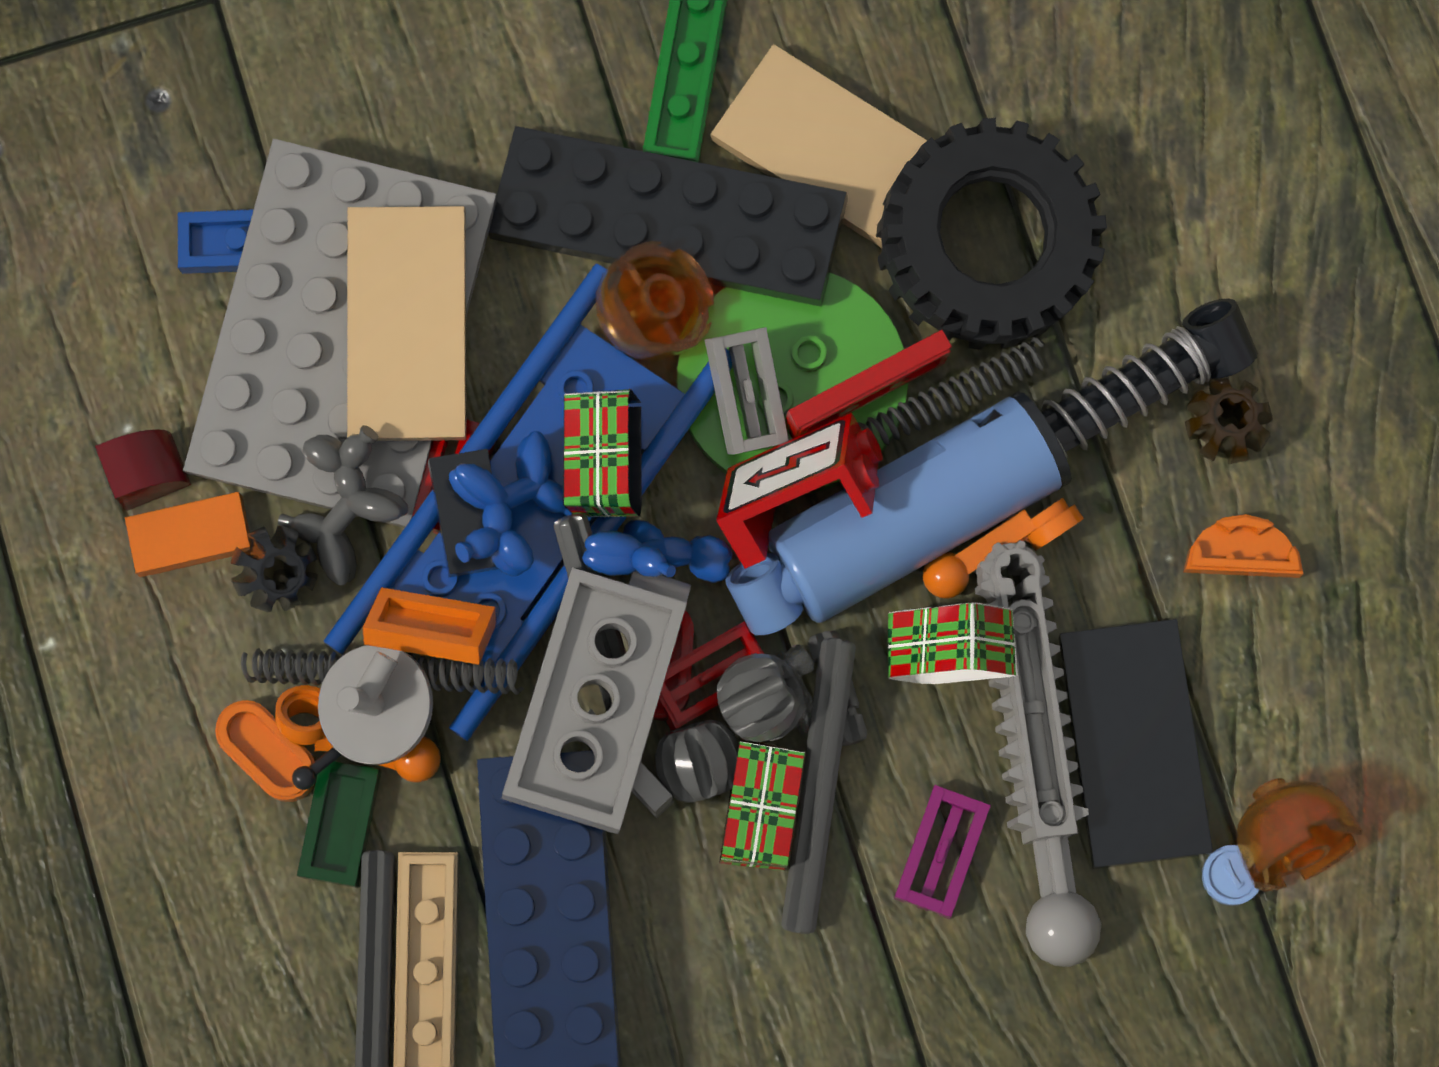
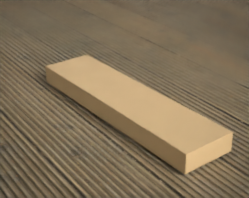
M398 852L393 1067H456L460 854L458 852Z

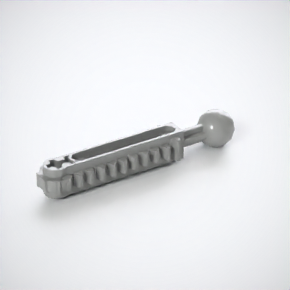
M1019 540L1017 543L1003 545L998 542L992 546V551L985 557L984 561L977 565L974 573L977 574L978 584L975 588L976 595L983 596L987 600L988 605L1013 609L1018 676L988 680L989 687L1000 689L1001 695L1000 699L992 703V710L1002 712L1004 715V722L996 726L995 731L997 734L1007 736L1008 742L1007 746L999 750V757L1010 759L1011 769L1002 774V779L1014 783L1015 789L1014 793L1005 797L1006 804L1017 806L1018 816L1007 822V828L1020 831L1022 844H1033L1041 898L1033 904L1027 917L1026 936L1029 944L1042 960L1053 966L1071 967L1083 963L1094 953L1100 941L1102 923L1095 907L1086 898L1076 894L1068 838L1078 833L1076 821L1089 815L1088 808L1073 804V797L1082 793L1083 787L1070 783L1069 773L1078 769L1077 762L1067 760L1065 750L1075 744L1074 739L1063 736L1062 727L1071 722L1070 715L1059 712L1058 704L1067 699V692L1056 689L1055 680L1063 676L1064 672L1062 668L1053 666L1051 657L1060 652V646L1049 643L1048 634L1057 629L1056 622L1045 619V611L1053 606V599L1042 597L1041 593L1042 588L1050 580L1049 576L1045 575L1043 567L1045 559L1042 555L1037 556L1032 549L1026 547L1024 541ZM1006 567L1010 575H1019L1021 582L1015 587L1011 578H1002L1001 571ZM1012 598L1013 604L1008 606V600Z

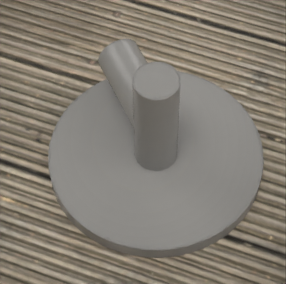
M370 645L353 649L335 662L322 683L318 700L320 724L330 744L346 758L371 765L396 761L412 751L425 735L433 710L431 685L420 664L404 651Z

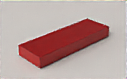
M943 330L928 336L789 409L785 418V424L792 438H796L854 412L945 364L952 346Z

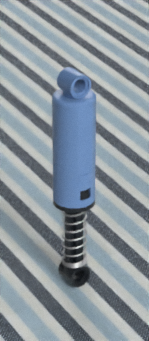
M1229 298L1218 299L1197 307L1184 318L1183 327L1177 326L1176 329H1172L1171 332H1166L1163 335L1162 345L1157 347L1153 344H1145L1142 349V356L1139 358L1125 355L1122 367L1119 369L1105 366L1102 378L1098 381L1094 378L1085 377L1082 383V390L1078 392L1065 388L1062 394V401L1056 403L1051 400H1045L1042 405V412L1025 393L1018 391L878 469L879 487L875 488L873 513L861 518L844 488L771 529L768 533L771 553H767L766 560L746 569L740 563L729 572L725 579L726 585L750 632L754 635L775 633L793 623L803 610L816 623H822L1070 484L1072 475L1066 454L1070 449L1079 445L1083 450H1087L1088 444L1086 440L1097 434L1107 439L1108 432L1106 429L1118 422L1121 426L1127 428V417L1138 411L1143 416H1147V406L1158 400L1162 404L1167 405V395L1177 389L1187 394V384L1191 381L1203 385L1205 381L1208 382L1210 379L1232 376L1246 369L1257 359L1258 352L1237 302Z

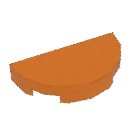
M1244 514L1223 517L1212 526L1203 530L1188 550L1183 573L1300 578L1303 575V569L1296 546H1292L1284 533L1273 526L1274 523L1268 519Z

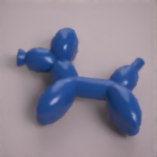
M531 432L529 436L523 438L518 446L515 462L518 480L502 486L501 482L488 470L475 464L461 463L456 469L450 471L449 481L454 491L467 503L475 508L484 510L482 514L484 528L472 531L467 535L465 542H459L455 546L456 554L462 562L470 561L471 557L474 559L491 557L492 562L502 573L511 577L519 576L531 568L534 559L532 549L524 537L515 531H510L513 522L511 509L532 499L542 510L551 513H563L566 516L572 514L563 505V488L555 481L548 479L551 472L552 455L549 443L541 432Z
M631 520L624 526L623 533L600 531L587 537L584 542L586 551L582 556L584 564L594 571L606 575H629L637 571L639 574L647 577H658L662 574L667 577H673L676 573L674 566L689 565L690 572L697 578L715 583L723 581L729 575L730 567L728 563L732 559V549L725 541L711 535L696 536L690 541L675 536L664 537L661 530L650 522Z

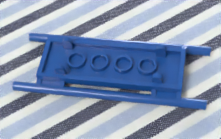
M595 264L459 452L464 453L488 449L489 452L540 381L544 384V387L490 460L492 475L501 482L502 486L518 480L515 466L518 446L524 437L529 436L531 432L539 431L548 441L552 455L551 472L548 479L555 481L563 488L564 394L631 389L641 401V403L628 404V407L641 406L642 452L644 451L642 454L643 495L715 393L709 361L684 394L581 325V322L614 278L606 268L599 264ZM725 348L730 371L733 367L730 351ZM432 489L323 642L343 655L363 627L381 587L492 606L496 610V626L481 660L485 666V662L491 658L494 661L495 668L499 659L502 658L505 661L506 678L503 687L506 688L508 686V662L514 659L519 670L558 614L568 582V575L565 565H563L564 561L554 530V523L566 515L542 510L532 499L511 509L513 522L510 531H515L523 536L533 553V564L523 574L511 577L496 569L448 577L440 531L424 553L418 550L438 523ZM588 517L592 534L600 531H617L626 519V517H598L597 519L596 517ZM483 673L482 682H481V684H480L481 687H485V686H486V683H485V680H484V673ZM495 675L492 683L493 688L497 687ZM477 689L451 723L449 729L464 740L469 741L502 692L499 690L493 694L488 689L485 693H481Z

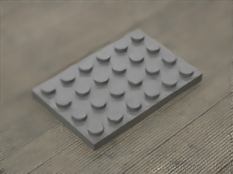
M273 138L183 471L187 474L332 510L341 499L335 486L334 472H326L316 468L306 459L302 450L305 441L317 435H330L342 443L347 438V207L464 206L466 210L467 317L497 202V195ZM433 440L376 441L371 443L372 451L369 458L359 466L366 481V488L375 487L389 490L399 495L408 504V513L394 521L383 523L405 528L411 520Z

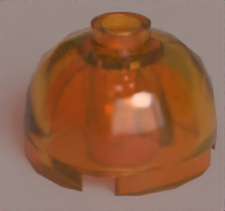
M648 241L625 251L602 274L596 291V317L603 334L616 349L639 360L657 362L685 353L703 339L709 332L712 323L707 324L709 318L708 308L714 305V296L705 271L690 254L680 248L673 252L666 247L658 246L662 242Z
M1277 778L1266 782L1254 791L1252 796L1255 801L1243 812L1237 826V851L1254 887L1261 891H1274L1287 887L1282 878L1283 876L1300 871L1303 879L1307 880L1336 864L1357 845L1352 834L1362 835V829L1342 798L1324 785L1306 780L1286 783L1283 778Z

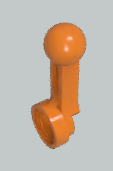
M1061 498L1033 518H1030L1024 509L957 554L947 552L927 563L923 569L925 587L936 597L943 599L954 598L965 590L969 582V574L977 569V565L981 561H984L985 557L992 551L994 544L998 542L1002 545L1017 543L1021 540L1031 544L1036 551L1082 521L1084 517L1075 504L1069 507L1064 498Z
M300 685L283 692L276 702L275 723L278 730L292 743L298 745L315 744V751H329L333 746L327 740L320 721L313 725L302 726L290 720L292 716L299 713H310L319 718L318 700L321 688ZM423 736L417 746L404 757L379 765L396 770L407 781L418 783L424 782L436 774L440 766L441 755L437 745L431 739Z

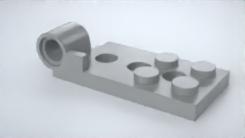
M572 567L501 799L615 834L619 833L686 608L691 584L662 575L647 577L639 574L637 571L631 574L629 583L625 584ZM605 629L620 631L628 641L627 653L622 657L613 659L603 656L595 646L596 635ZM588 685L603 687L611 696V708L601 715L586 713L578 703L579 691ZM574 741L587 744L594 753V765L585 772H573L567 769L560 757V751L566 744Z

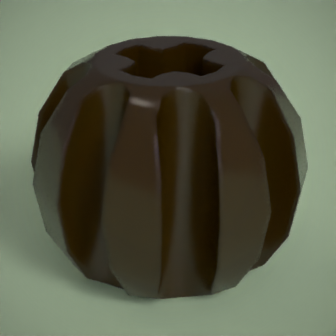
M1228 377L1211 381L1209 383L1211 394L1202 390L1195 392L1187 408L1196 417L1185 421L1189 441L1201 439L1205 442L1206 445L1199 451L1200 455L1213 462L1217 453L1222 452L1226 454L1228 464H1234L1248 460L1249 453L1247 448L1255 452L1262 451L1270 438V432L1262 425L1273 421L1269 402L1257 403L1252 398L1259 388L1245 380L1240 390L1232 388ZM1220 416L1224 419L1234 416L1239 424L1237 427L1234 424H1228L1223 427L1218 419Z

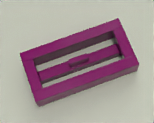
M934 785L894 899L916 905L920 909L929 910L939 914V916L950 919L991 805ZM942 801L952 805L924 886L921 893L910 890ZM966 810L974 813L944 901H940L932 897L962 812Z

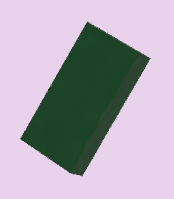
M334 761L317 775L297 872L298 877L358 888L361 876V859L363 853L366 852L381 777L379 769Z

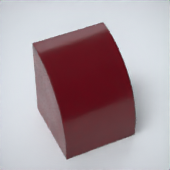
M153 429L134 432L95 446L113 495L126 511L191 485L188 474L183 471L184 464L173 436L167 430Z

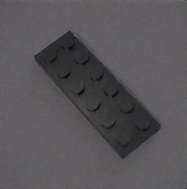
M515 126L497 192V202L488 235L493 240L822 307L848 197L845 191Z

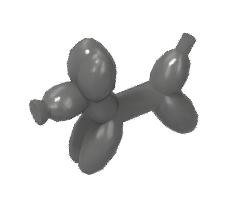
M366 425L360 428L359 434L350 435L343 443L330 435H317L305 441L302 452L312 465L326 472H334L335 486L341 499L326 517L313 513L299 514L296 517L281 514L278 518V525L297 530L298 537L303 541L317 543L319 562L325 574L334 583L343 586L355 578L357 567L355 550L344 532L354 518L358 515L371 521L391 522L408 513V504L399 495L386 489L366 488V481L359 466L369 458L372 451L371 443L378 440V434Z

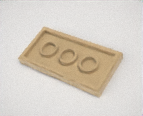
M774 44L711 132V141L769 177L847 192L848 201L842 224L882 248L881 238L876 237L877 224L882 218L884 205L882 204L886 194L906 162L910 161L921 145L927 141Z
M464 206L347 207V438L352 434H359L360 428L366 425L378 434L377 441L466 440V210Z

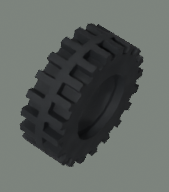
M982 118L976 127L965 129L963 123H959L949 127L945 135L934 140L931 137L921 145L911 160L906 162L887 192L882 204L884 205L882 218L877 224L876 237L881 238L882 252L878 256L880 271L888 270L893 282L889 288L895 301L900 298L904 299L913 310L909 318L916 325L919 326L924 320L939 331L943 330L949 341L953 337L969 341V349L982 350L987 344H1001L1002 349L1014 347L1023 339L1031 336L1036 338L1045 333L1073 309V306L1080 298L1088 292L1094 282L1091 278L1095 268L1103 261L1105 249L1099 247L1100 235L1107 229L1106 215H1097L1094 201L1101 195L1096 182L1086 186L1078 172L1084 166V163L1077 154L1067 160L1055 149L1060 139L1050 133L1043 140L1027 134L1029 124L1018 120L1011 128L996 127V118ZM983 181L1009 184L1027 195L1039 211L1045 231L1043 251L1034 268L1020 279L1002 284L977 281L958 270L946 254L940 234L942 211L951 196L966 185Z

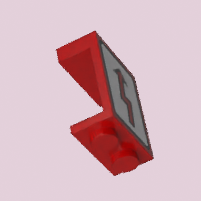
M851 412L729 467L716 521L743 567L746 569L766 560L769 545L768 533L772 529L776 506L840 479L861 518L872 514L875 488L879 487L878 463L882 461V452L876 437L869 428L862 430Z

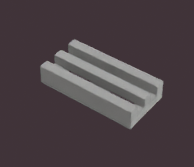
M757 328L705 339L727 454H739L789 441L767 328ZM746 343H751L769 433L767 435L761 436L755 396L743 346ZM727 347H729L747 436V439L744 440L725 351Z

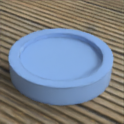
M1227 845L1218 848L1207 857L1202 868V882L1205 890L1214 900L1224 905L1235 906L1251 900L1260 890L1263 881V870L1258 858L1250 850L1238 845Z

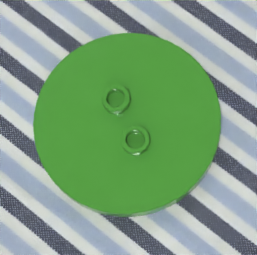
M833 273L829 275L822 307L725 287L701 309L684 338L677 367V388L685 394L709 361L705 339L766 327L785 419L789 409L904 350L894 324L883 308L859 286ZM746 343L743 346L750 380L752 381L755 406L762 436L769 433L751 343ZM732 367L730 376L744 440L747 439ZM908 383L852 412L856 421L866 425L868 417L876 419L878 412L887 415L889 407L897 409L899 402L906 403ZM715 393L688 430L702 453L725 474H727L729 467L775 447L770 446L739 454H727ZM892 413L894 425L898 428L900 422ZM881 417L883 428L891 441L893 435L890 427ZM871 423L874 436L879 443L881 452H883L888 445L884 444L880 433ZM787 429L788 439L791 440L793 438ZM838 479L806 494L828 490L842 483Z

